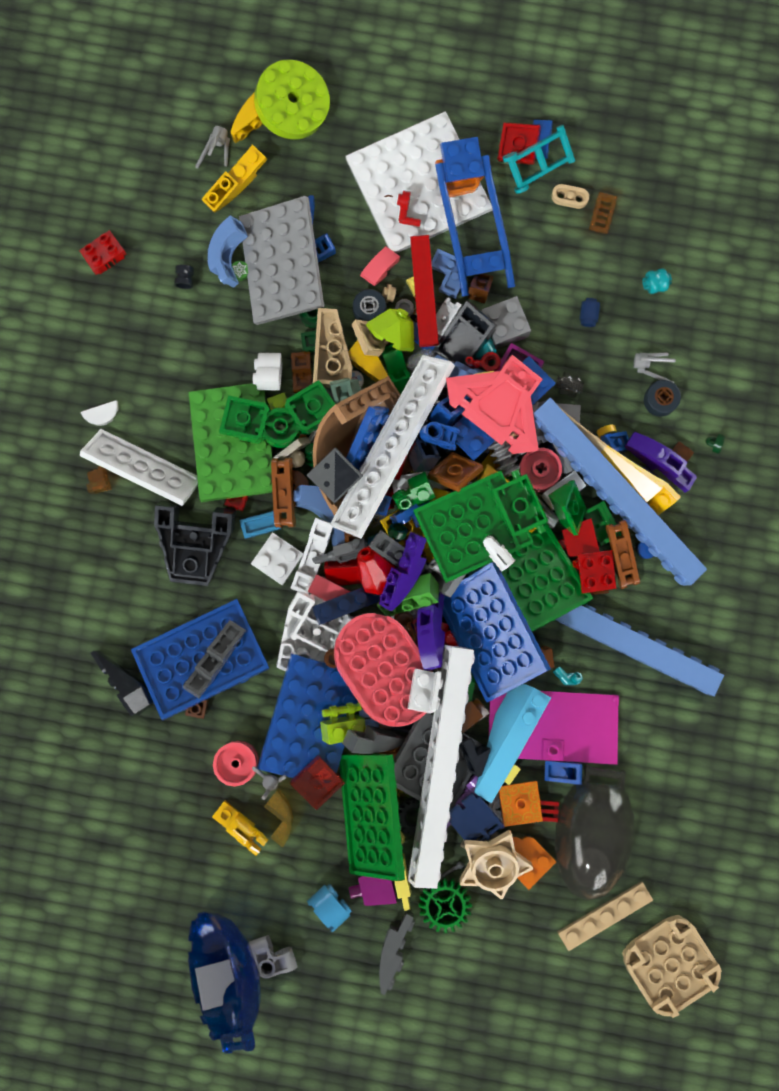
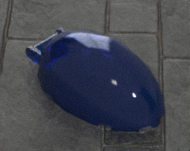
M199 912L197 914L198 917L191 922L188 941H191V952H188V964L195 1003L200 1004L203 1014L200 1016L203 1025L207 1024L210 1030L209 1037L212 1041L220 1039L224 1053L229 1054L237 1050L253 1051L255 1039L252 1029L259 1015L261 986L259 970L250 943L232 920L218 913ZM230 959L235 981L226 988L223 996V1005L203 1011L195 968ZM241 1036V1041H238V1042H234V1041H233V1038H234V1037H235V1038H238V1037Z

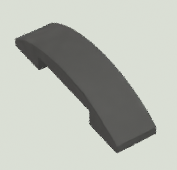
M380 530L369 544L371 549L397 567L399 566V561L405 547ZM425 563L420 576L432 573L433 570Z

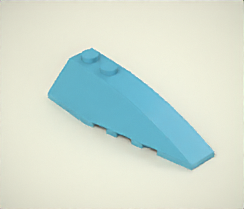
M522 684L507 692L494 717L487 747L490 748V753L482 776L478 777L474 791L476 795L490 803L493 802L551 697L526 684Z

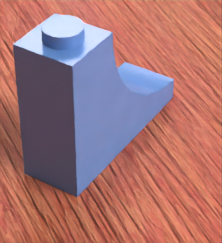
M308 485L296 487V490L293 492V501L296 502V507L308 509L322 520L331 523L334 515L323 498L319 487ZM334 527L331 533L332 547L345 543L344 532Z

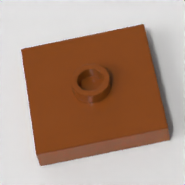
M452 452L428 473V478L459 492L461 488L465 487L483 471V465Z

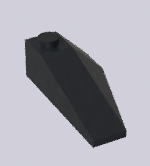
M100 651L91 652L101 671L110 676L108 678L110 686L119 691L117 697L131 716L140 715L154 705L149 690L142 680Z

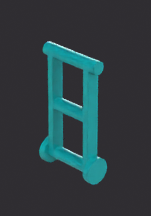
M564 125L558 126L556 128L557 132L520 153L511 152L503 156L502 159L504 162H508L517 185L514 188L516 194L528 190L529 183L562 164L575 162ZM560 137L566 156L548 166L541 147ZM534 151L541 170L522 180L516 161Z

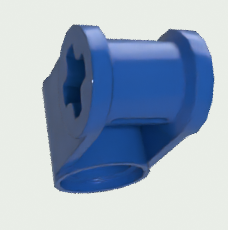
M430 422L422 426L420 437L423 441L438 445L441 448L456 450L455 442L460 429L438 422ZM429 427L434 431L433 437L428 433Z

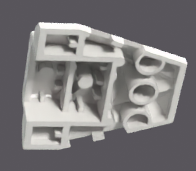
M298 591L288 607L277 668L286 672L291 653L325 663V653L329 649L334 648L338 634L354 617L347 614L319 625L312 607L326 601L314 594L309 595Z

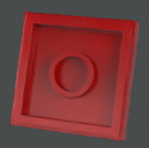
M503 123L497 157L498 162H504L502 158L508 153L517 152L518 154L539 141L540 125ZM533 151L517 160L516 163L534 165L535 152Z

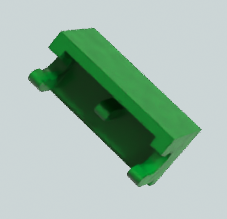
M603 501L586 510L584 515L586 520L592 518L596 539L600 546L610 542L606 532V525H616L613 516ZM621 531L616 532V537L622 535Z

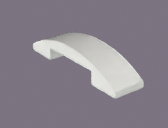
M315 518L291 589L307 594L310 593L308 590L321 563L315 564L312 558L325 554L333 529L330 522Z

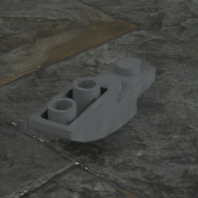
M408 910L405 911L398 928L390 924L384 939L379 969L380 990L383 995L386 994L387 990L391 991L396 980L393 977L396 971L400 972L404 965V960H402L403 953L398 951V949H403L406 942L404 938L406 932H411L415 924V920H413L414 915Z

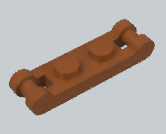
M274 458L271 460L274 525L276 528H282L286 525L288 527L296 526L293 501L292 458H285L284 460ZM280 468H284V474H280ZM283 512H286L287 518L282 517Z
M622 520L616 525H606L620 589L627 588L631 584H640L627 522ZM621 531L622 536L616 537V532Z

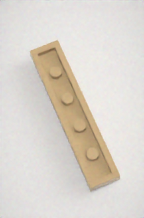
M641 881L557 932L567 950L570 951L650 903L653 899Z

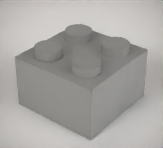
M517 296L481 310L484 315L496 324L490 337L496 349L529 337L531 329Z

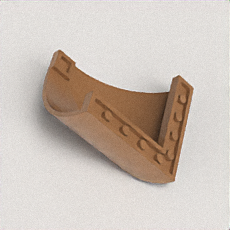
M389 376L335 404L326 413L318 426L314 439V467L335 447L347 457L369 406H384L390 409L388 415L391 414L400 397V393ZM408 454L401 475L414 473L408 459ZM321 491L323 498L335 516L347 492L336 503H333Z

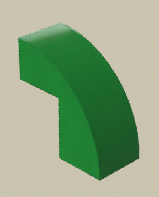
M392 343L385 346L381 355L388 376L399 393L402 394L411 376L406 369L402 351L392 347L394 344Z

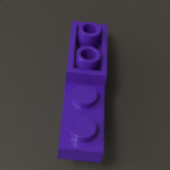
M637 432L632 433L624 446L652 471L658 469L684 493L690 490L697 478L695 474L685 467L688 462L681 456L645 435Z
M410 532L403 555L399 561L398 569L391 567L379 605L387 610H394L404 600L418 580L427 560L421 556L426 543L425 537Z
M439 592L438 603L420 608L417 612L418 648L422 667L425 671L442 667L445 632L441 629L444 595Z

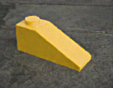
M357 340L348 351L351 364L375 382L388 377L379 357L364 355Z

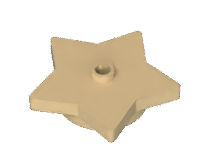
M511 830L502 833L489 842L465 840L464 844L469 862L459 878L461 886H479L503 899L508 888L516 881L517 877L533 870V864L515 851Z

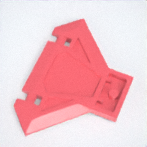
M511 355L500 371L446 378L450 405L455 409L458 405L462 406L465 409L462 415L500 445L505 441L511 446L508 451L512 454L539 451L531 395L543 379L515 356ZM466 395L472 399L470 402L464 398ZM513 432L517 435V437L514 438L510 434Z

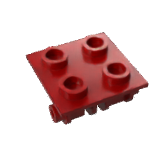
M110 230L79 250L96 275H101L108 270L105 266L106 264L111 268L108 262L111 261L116 265L113 259L118 263L127 255Z
M612 550L577 554L578 558L573 561V567L579 570L582 593L616 589Z

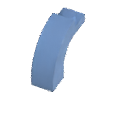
M230 215L219 225L211 238L208 248V266L210 272L218 275L219 280L223 284L234 288L239 282L232 268V255L235 248L248 235L242 222Z

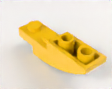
M254 93L242 106L233 123L231 135L235 144L244 140L251 131L260 128L262 125L255 109Z
M252 145L228 173L226 171L201 200L216 213L237 197L256 178V172L267 161V158Z

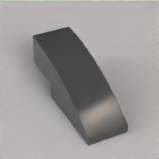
M367 725L364 732L348 729L342 744L352 753L373 754L400 747L405 737L398 731Z

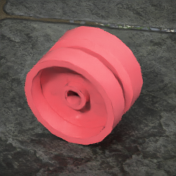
M538 448L539 451L527 452L519 463V471L521 476L528 475L536 493H543L554 486L560 479L562 463L559 456L552 450ZM537 468L542 470L541 474L538 473V470H536Z
M239 740L229 742L221 747L214 756L213 769L215 775L225 785L234 787L244 785L256 774L252 767L255 766L257 768L258 752L248 742ZM237 760L239 762V766H234L233 762Z

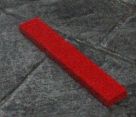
M429 235L410 236L419 347L438 346Z

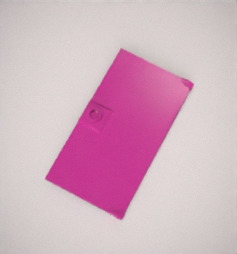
M541 691L551 697L518 759L617 765L619 695ZM507 693L490 701L488 740L495 714Z

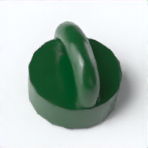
M718 434L717 438L708 437L705 442L708 446L713 447L712 452L718 454L723 446L725 436Z
M393 523L389 525L387 532L391 538L400 542L407 537L408 529L404 525Z

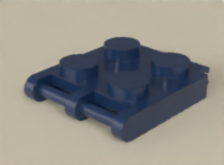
M473 792L462 800L464 808L458 803L449 810L451 817L449 822L464 840H476L482 834L483 837L478 841L489 840L493 833L505 827L484 799L480 796L476 797ZM497 823L496 827H494L491 831L487 832V830H489L492 826H494Z

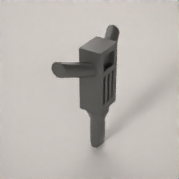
M364 538L354 539L351 542L333 546V550L329 553L314 557L312 560L315 564H320L327 561L342 563L356 559L359 551L367 547L368 543Z

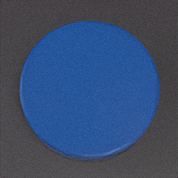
M640 542L638 544L637 553L641 558L650 559L654 557L648 551L649 547L645 543Z

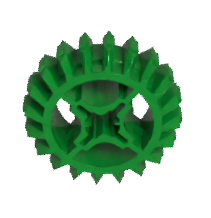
M443 877V883L438 882L437 889L430 888L429 890L423 888V892L426 895H420L419 897L420 900L424 901L418 904L419 908L423 909L420 911V916H425L423 919L424 923L431 921L429 923L430 929L437 925L436 932H439L441 927L444 933L448 932L447 928L451 927L452 932H455V925L460 929L462 928L460 921L468 922L464 915H471V911L466 909L472 907V903L466 902L471 899V896L468 894L464 895L467 892L466 887L460 890V882L454 886L455 880L451 878L450 883H447V878ZM441 890L451 891L445 896L435 894ZM456 894L462 902L460 911L453 905ZM430 899L434 900V903L438 906L435 915L429 910ZM447 901L450 908L446 909L445 907L443 909L441 903ZM447 914L454 917L449 920H441Z

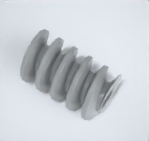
M495 441L488 447L489 450H494L490 456L497 457L493 464L500 465L495 470L502 471L505 478L512 476L511 472L520 468L519 464H514L518 459L517 457H511L513 454L508 451L511 446L505 441L500 445Z

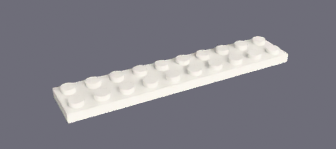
M422 355L359 470L363 477L348 490L330 523L332 527L360 539L363 537L446 384V378L452 373L455 365L451 361Z

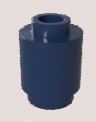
M586 298V301L581 302L579 318L581 326H596L600 311V303L597 302V299Z

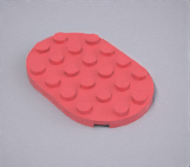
M376 613L363 614L350 620L337 636L334 645V660L338 672L363 710L376 722L391 727L406 726L421 719L426 713L407 709L414 669L423 670L419 649L408 632L395 619Z

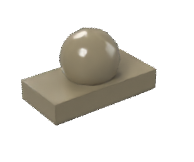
M306 436L296 439L274 458H279V460L292 458L294 468L302 467L306 457L301 449L311 441Z

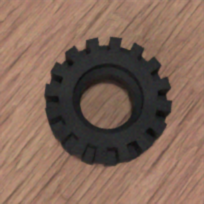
M416 798L406 799L398 808L401 829L404 833H409V835L415 834L417 824L408 822L406 815L411 809L419 810L420 800Z

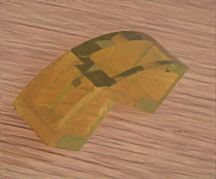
M278 789L264 807L282 821L270 838L283 848L292 831L293 813L288 799Z

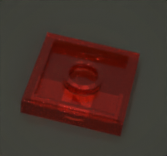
M318 755L290 781V784L317 810L345 782Z

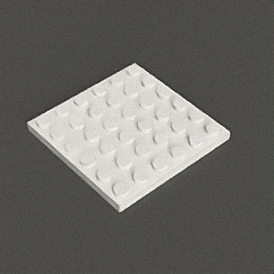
M446 111L345 156L387 247L396 254L411 247L410 236L429 235L430 239L449 230L435 167L436 160L442 159L440 144L442 142L459 140ZM479 183L477 190L473 193L449 198L456 227L492 211L491 203L481 183ZM403 190L411 192L407 217L421 219L420 227L401 224L398 221L400 206L397 205L398 195L402 194Z

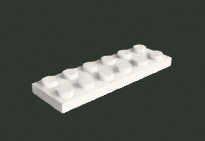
M102 429L80 451L81 457L181 506L184 505L198 487L197 475Z

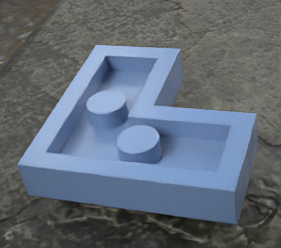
M437 249L432 259V269L446 275L439 288V292L456 299L461 289L456 258L447 252Z

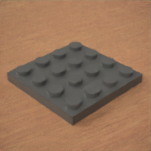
M426 713L421 719L414 722L394 758L396 788L418 800L421 799L433 715ZM473 739V741L476 744V747L483 745ZM460 747L458 750L459 761L456 763L455 769L456 781L453 783L452 789L453 801L450 803L449 810L455 806L472 775Z

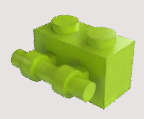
M346 703V706L336 707L335 705L329 706V709L322 710L323 718H330V720L320 721L322 741L329 745L341 743L348 729L364 732L366 729L365 718L354 715L355 712L362 710L359 703ZM340 714H346V717L337 718Z

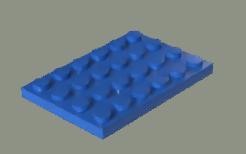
M491 562L462 580L451 598L444 595L443 616L458 646L474 650L475 660L471 666V672L486 703L551 670L504 576L495 562Z
M238 599L131 649L161 720H165L270 669ZM229 620L244 628L246 632L222 669L199 699L183 689V685L195 671V666L206 654L207 648Z
M291 653L257 766L259 770L322 785L307 770L312 763L321 758L335 774L337 773L344 745L342 744L343 742L329 745L322 741L320 721L330 720L329 717L323 718L322 710L329 709V706H346V703L357 704V699L341 677L337 668H330L324 662ZM340 714L337 718L346 717V714ZM321 778L325 783L331 781L330 779Z

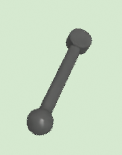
M458 861L456 866L441 874V879L457 869H462L464 863Z

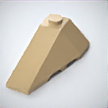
M318 308L313 383L320 380L324 388H331V381L344 378L352 379V364L337 309Z

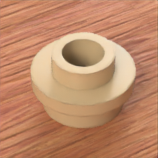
M388 284L387 287L383 288L382 296L385 298L386 303L393 302L396 287Z

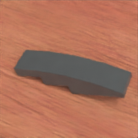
M229 620L207 648L206 654L195 666V671L184 683L183 689L200 699L222 669L246 630Z

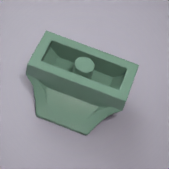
M344 378L330 382L335 404L361 391L358 379Z

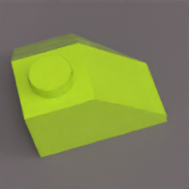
M388 309L367 322L366 327L377 339L381 341L385 339L390 343H394L392 347L399 351L413 352L414 323L408 316V312L404 309Z

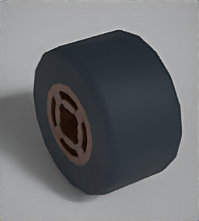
M656 381L644 394L645 408L654 416H667L680 404L681 393L677 385L671 381Z

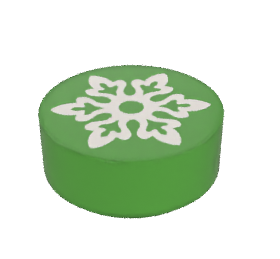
M243 261L234 262L232 268L237 280L243 281L247 279V264Z

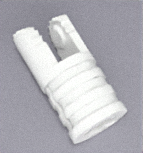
M486 536L483 545L490 553L489 557L492 558L493 562L496 563L502 572L516 560L505 546L500 545L493 536Z

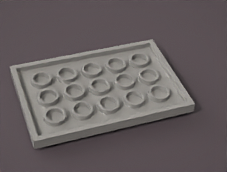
M307 196L299 197L239 216V220L242 222L248 235L242 242L245 263L248 267L247 278L254 324L260 325L324 307L309 198Z

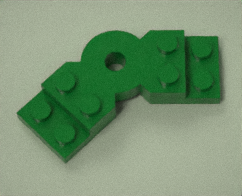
M320 380L286 399L285 408H276L271 411L266 403L228 395L219 433L257 444L266 440L273 447L286 448L298 439L300 434L309 435L316 431L323 417L335 403ZM280 424L286 426L285 429L281 431L277 430L276 427Z

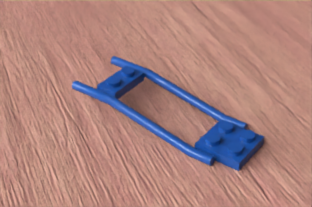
M478 137L442 142L440 148L443 163H437L435 167L456 258L462 297L469 296L466 276L505 269L508 288L515 287L510 251L493 181L489 155L481 157ZM485 176L502 250L463 257L446 183Z

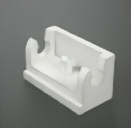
M450 298L444 301L436 314L438 340L441 339L462 306L458 302L453 304Z

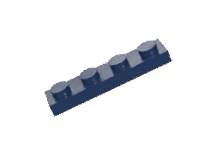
M362 587L312 607L318 624L322 625L380 602L381 594L366 593Z

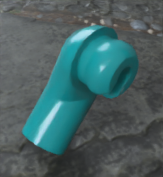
M561 666L553 671L564 685H578L583 679L581 673H566Z

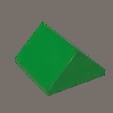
M571 480L548 496L560 523L573 535H578L587 508L575 480Z

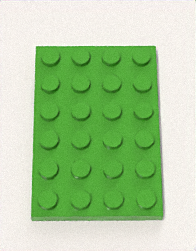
M251 383L189 392L199 499L201 502L273 493L271 473L272 446L266 440L257 444L219 433L228 395L266 403L265 390H257L256 384Z

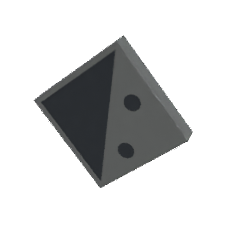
M336 447L307 473V476L333 503H336L363 477L360 471Z

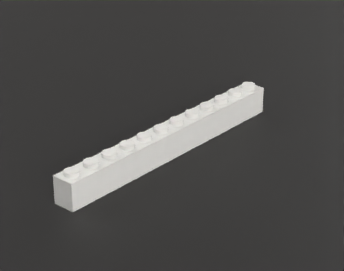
M444 645L443 661L440 670L443 685L441 690L438 691V697L440 698L439 708L435 710L433 715L408 882L415 888L437 889L438 882L441 879L440 866L444 859V842L447 840L446 827L450 820V803L453 801L452 789L453 783L456 781L455 769L456 763L459 761V744L462 742L461 731L462 724L465 722L464 711L469 699L467 692L472 679L471 666L475 660L474 650L466 647Z

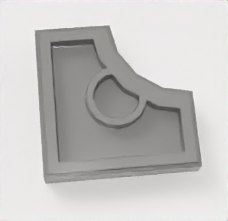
M235 958L195 968L203 1011L222 1006L226 988L233 981L239 979Z

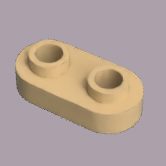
M564 184L555 186L551 195L555 204L576 209L584 208L589 201V193L585 189ZM558 194H562L564 197L559 198ZM576 198H580L582 201L578 202Z

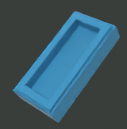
M274 511L240 520L245 539L282 529L276 528L274 525Z

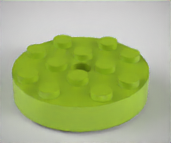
M281 60L267 67L260 76L255 88L254 104L261 122L271 132L286 139L296 140L309 137L320 128L329 111L330 96L323 78L311 66L297 60Z

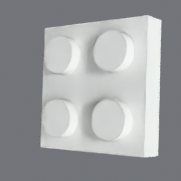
M272 532L251 564L283 586L302 559L303 553Z

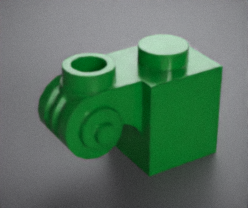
M426 472L408 479L409 489L406 491L404 489L398 490L392 496L400 510L409 509L416 503L419 506L436 498L433 486Z

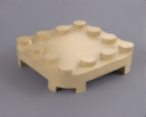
M680 915L662 920L633 939L622 952L623 961L629 974L650 1007L662 1016H671L672 1018L679 1016V1011L708 992L712 991L714 993L719 988L718 984L722 972L720 965L716 962L696 928Z

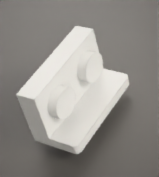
M414 669L407 709L431 714L439 708L440 698L438 697V691L441 690L443 685L441 672L437 671L434 673Z

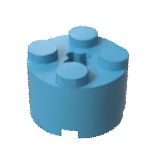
M329 884L322 886L307 900V903L315 909L313 910L324 925L330 928L331 932H334L351 916L352 910L344 899L340 901L337 899L339 896L337 891Z

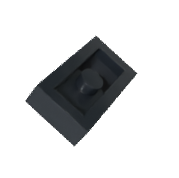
M462 735V742L459 744L468 769L470 773L480 777L488 759L490 748L485 745L476 747L473 739Z

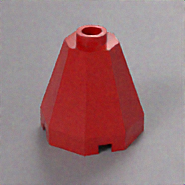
M369 546L361 549L357 555L358 575L365 592L377 595L382 594L391 567L397 568V566Z

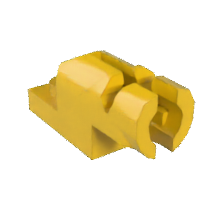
M226 800L212 816V818L226 828V831L255 856H257L262 848L254 842V838L256 837V841L263 847L269 840L261 831L254 827L256 824Z

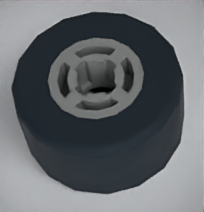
M363 290L353 300V313L356 320L369 322L386 311L385 298L376 290Z

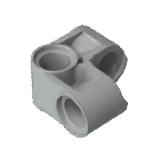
M269 935L249 941L252 957L258 974L262 978H270L287 973L298 967L292 947H286L274 953ZM270 963L272 969L266 971L263 969L262 964Z

